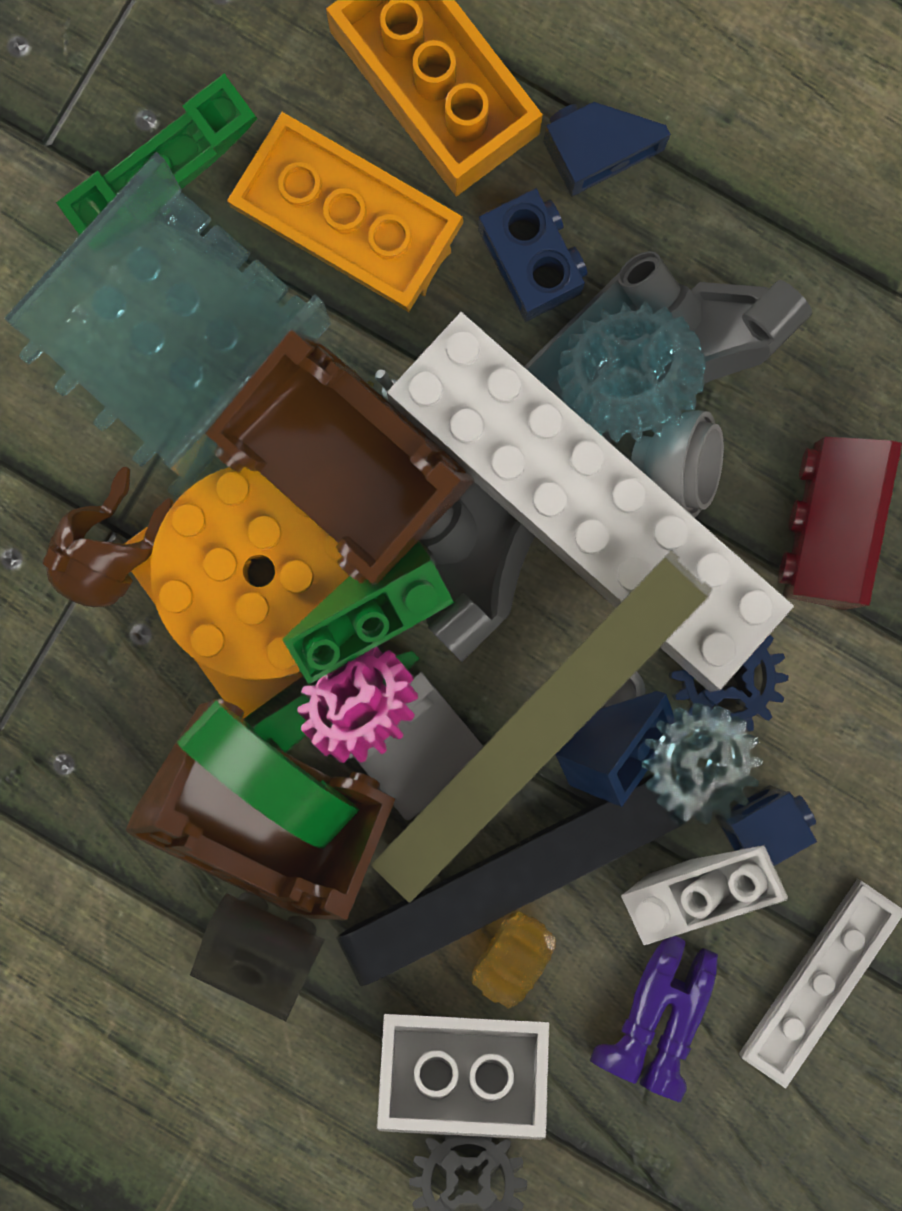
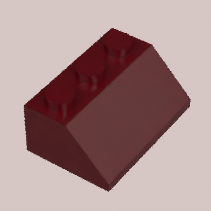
M825 436L814 443L813 449L806 448L799 471V479L806 480L802 501L796 500L794 502L789 519V531L796 532L792 553H784L778 574V583L785 584L783 597L842 610L870 606L902 442Z

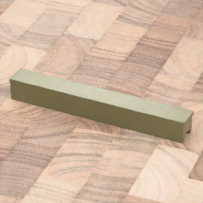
M672 550L371 864L409 903L709 597L713 588L705 581L702 583L678 561L679 557Z

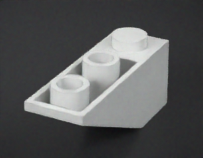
M764 845L695 858L647 874L621 895L643 945L785 901L788 898Z

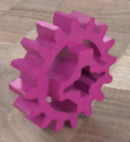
M375 647L364 653V655L362 654L352 661H348L345 665L321 677L315 686L303 687L301 692L310 702L298 707V713L306 720L301 726V730L312 740L311 743L322 754L328 756L331 753L341 763H345L350 753L360 763L365 762L368 749L372 747L380 754H384L386 752L385 739L389 736L401 739L404 736L398 728L400 721L414 719L415 714L406 706L407 703L418 699V693L410 685L414 677L390 650L383 654L378 647ZM383 679H385L386 687L382 683Z

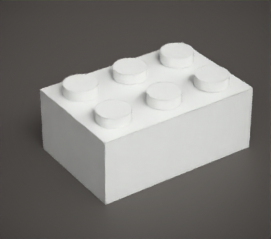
M384 1014L377 1129L385 1132L537 1140L546 1138L549 1022Z

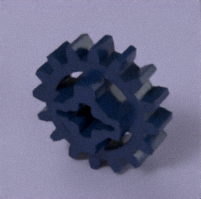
M768 635L735 673L734 679L738 683L737 687L740 690L733 686H723L720 690L709 692L703 685L696 690L694 677L683 667L682 670L670 672V679L682 682V688L672 694L673 699H687L690 703L683 715L691 719L698 714H702L701 728L710 731L716 722L720 721L722 734L725 735L733 734L735 722H739L744 731H753L754 722L752 717L755 715L769 721L772 715L766 707L768 702L783 703L784 697L774 690L775 684L788 681V675L777 673L775 670V665L785 659L784 654H769L767 650L774 638ZM759 664L762 669L760 691L754 686V669ZM724 698H731L744 709L731 713H722L712 709V707L720 703Z

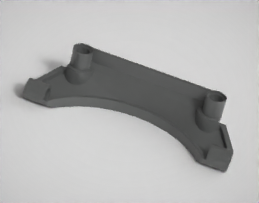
M642 252L627 261L620 272L524 368L610 443L635 422L681 394L712 380L762 364L812 315V309L806 299L794 287L782 280L776 281L770 288L699 282L690 290L676 281L656 252ZM475 482L419 540L428 549L426 552L432 559L454 601L452 605L426 619V623L429 625L427 628L461 662L511 613L520 570L529 547L535 538V535Z

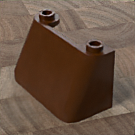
M292 329L205 433L218 445L213 452L224 464L236 472H240L244 467L260 472L338 542L336 548L342 555L337 561L338 565L349 576L360 583H364L366 579L372 584L378 583L475 481L458 462L332 351L313 337Z
M220 699L202 703L196 709L177 742L216 700L241 719L244 711L238 706ZM176 742L136 806L125 829L126 832L144 843L295 915L309 919L347 920L395 798L380 791L379 787L381 784L368 775L351 772L349 778H332L278 750L319 782L324 780L360 809L324 849H321L294 836L257 811L211 775L181 749Z

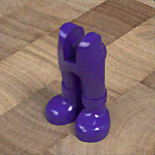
M672 936L664 939L656 948L642 974L634 995L629 1018L626 1019L621 1030L625 1033L624 1037L617 1044L603 1043L597 1045L592 1052L590 1062L628 1082L636 1084L643 1068L648 1045L652 1044L656 1033L655 1030L668 1004H671L672 1007L668 1021L656 1046L658 1050L652 1062L645 1066L639 1084L660 1096L682 1102L687 1091V1084L680 1074L681 1059H687L691 1050V1042L710 1001L717 974L718 954L705 948L700 949L692 962L685 982L674 978V975L683 955L685 940L678 936Z

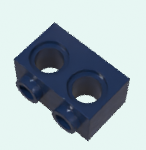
M537 188L479 216L478 231L525 322L581 295L585 284L582 277L588 275L579 251L575 246L567 249L559 233V230L563 229L564 226L556 206L550 199L543 202ZM526 220L536 227L538 234L531 240L521 241L511 235L509 227L516 221ZM540 267H552L559 272L562 282L554 288H543L535 282L533 273Z
M771 785L715 815L718 824L734 851L764 845L773 866L817 842L810 829L817 822L802 796L794 797L790 791H784Z

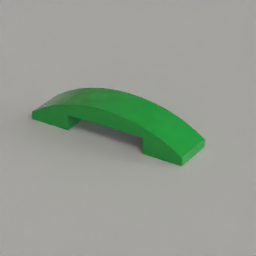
M225 73L183 104L182 107L186 111L183 115L105 175L96 171L56 202L87 246L91 247L116 234L175 195L219 159L258 119Z
M217 700L177 742L181 749L241 799L286 831L315 847L324 849L360 810L356 804L324 780L319 782L264 741L252 726Z

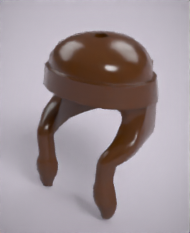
M122 467L114 477L110 494L101 506H85L73 509L58 523L43 560L48 580L53 588L65 598L83 606L95 608L109 607L115 604L120 597L126 594L133 582L128 573L151 556L159 527L173 506V500L167 498L155 509L144 539L140 542L119 544L85 539L86 533L94 525L110 518L115 513L122 499L128 494L130 469Z

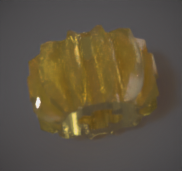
M520 911L511 914L508 919L504 920L478 958L477 964L472 970V984L482 991V995L494 1003L498 1002L508 1009L518 1005L520 1001L524 1000L530 989H533L536 981L543 974L546 965L552 959L551 955L556 949L555 935L548 931L543 923L532 916L528 917Z

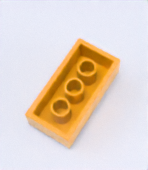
M336 0L326 8L330 33L456 197L540 135L543 114L455 0Z

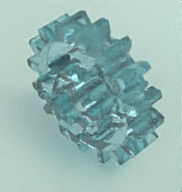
M694 703L692 716L687 710L682 708L673 709L676 722L670 725L659 720L656 725L663 734L659 741L647 739L645 745L655 751L654 758L642 761V767L655 772L656 775L646 783L647 789L654 793L663 792L657 803L668 811L675 808V815L685 821H689L694 814L697 820L704 824H709L713 810L725 819L731 817L729 803L735 801L745 806L748 803L746 796L742 792L745 785L750 787H758L759 781L749 775L751 768L763 765V759L751 755L749 752L750 749L759 743L758 738L748 733L742 734L748 723L736 716L730 718V710L716 705L710 711L709 706L702 703ZM693 732L691 737L681 741L685 736ZM729 746L731 747V750H732L733 761H732V759H731V757H730V754H729V752H728ZM700 757L708 759L705 768L696 767ZM671 762L677 773L675 782L672 777Z

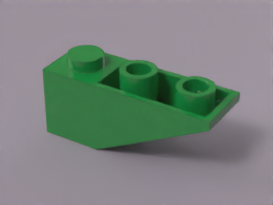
M418 541L378 583L372 584L367 579L364 583H360L349 576L282 640L308 684H311L345 665L348 661H352L452 605L454 601L432 559Z

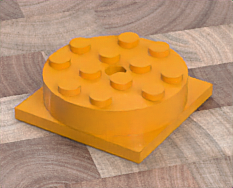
M230 467L221 469L204 477L186 490L173 504L162 521L154 541L151 556L131 571L156 605L160 618L170 635L183 650L194 658L222 699L238 706L244 711L242 719L247 718L303 677L302 672L282 639L349 577L337 563L342 556L336 548L338 542L260 472L249 470L246 467L240 472H236ZM148 527L124 544L142 541ZM252 558L256 560L268 558L273 562L275 575L269 584L263 587H255L249 583L248 571L253 563Z

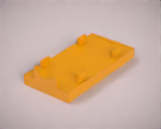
M281 112L227 200L232 209L407 312L411 310L420 294L425 297L429 284L439 266L452 253L450 244L464 223L463 216L284 112Z

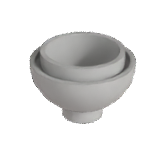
M686 411L669 419L656 431L653 437L639 436L633 448L631 462L695 518L702 509L704 510L709 507L719 485L724 454L721 427L715 423L712 414L708 411Z

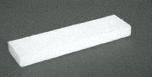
M857 879L739 1052L740 1057L784 1088H787L902 918V908L863 881Z

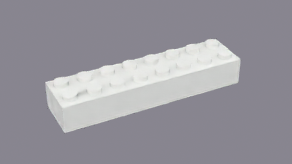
M462 312L457 315L387 391L388 401L458 462L475 479L474 482L615 608L670 550L679 557L678 561L702 583L705 581L713 588L709 597L660 646L663 651L709 692L720 690L794 607Z

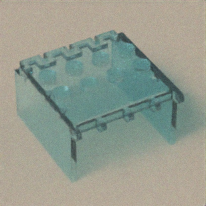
M156 152L4 319L31 340L19 354V358L27 365L33 363L44 351L66 371L54 386V389L60 395H67L80 383L105 406L93 422L100 431L106 430L118 418L145 442L134 454L132 460L142 467L155 453L164 459L163 462L179 475L168 489V492L173 497L178 498L216 457L213 451L218 445L205 433L286 334L292 329L317 340L331 325L324 302L317 295H314L306 303L296 294L281 308L278 303L286 295L289 287L258 259L253 261L242 273L239 268L248 259L250 252L219 224L215 225L202 237L200 234L210 223L211 217L184 193L179 194L182 189L165 159Z

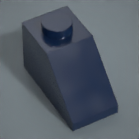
M592 102L580 109L577 104H572L556 112L549 119L550 124L546 125L543 142L571 197L664 151L671 134L664 124Z
M655 691L599 709L555 755L570 786L622 807L679 726L667 695L660 691Z

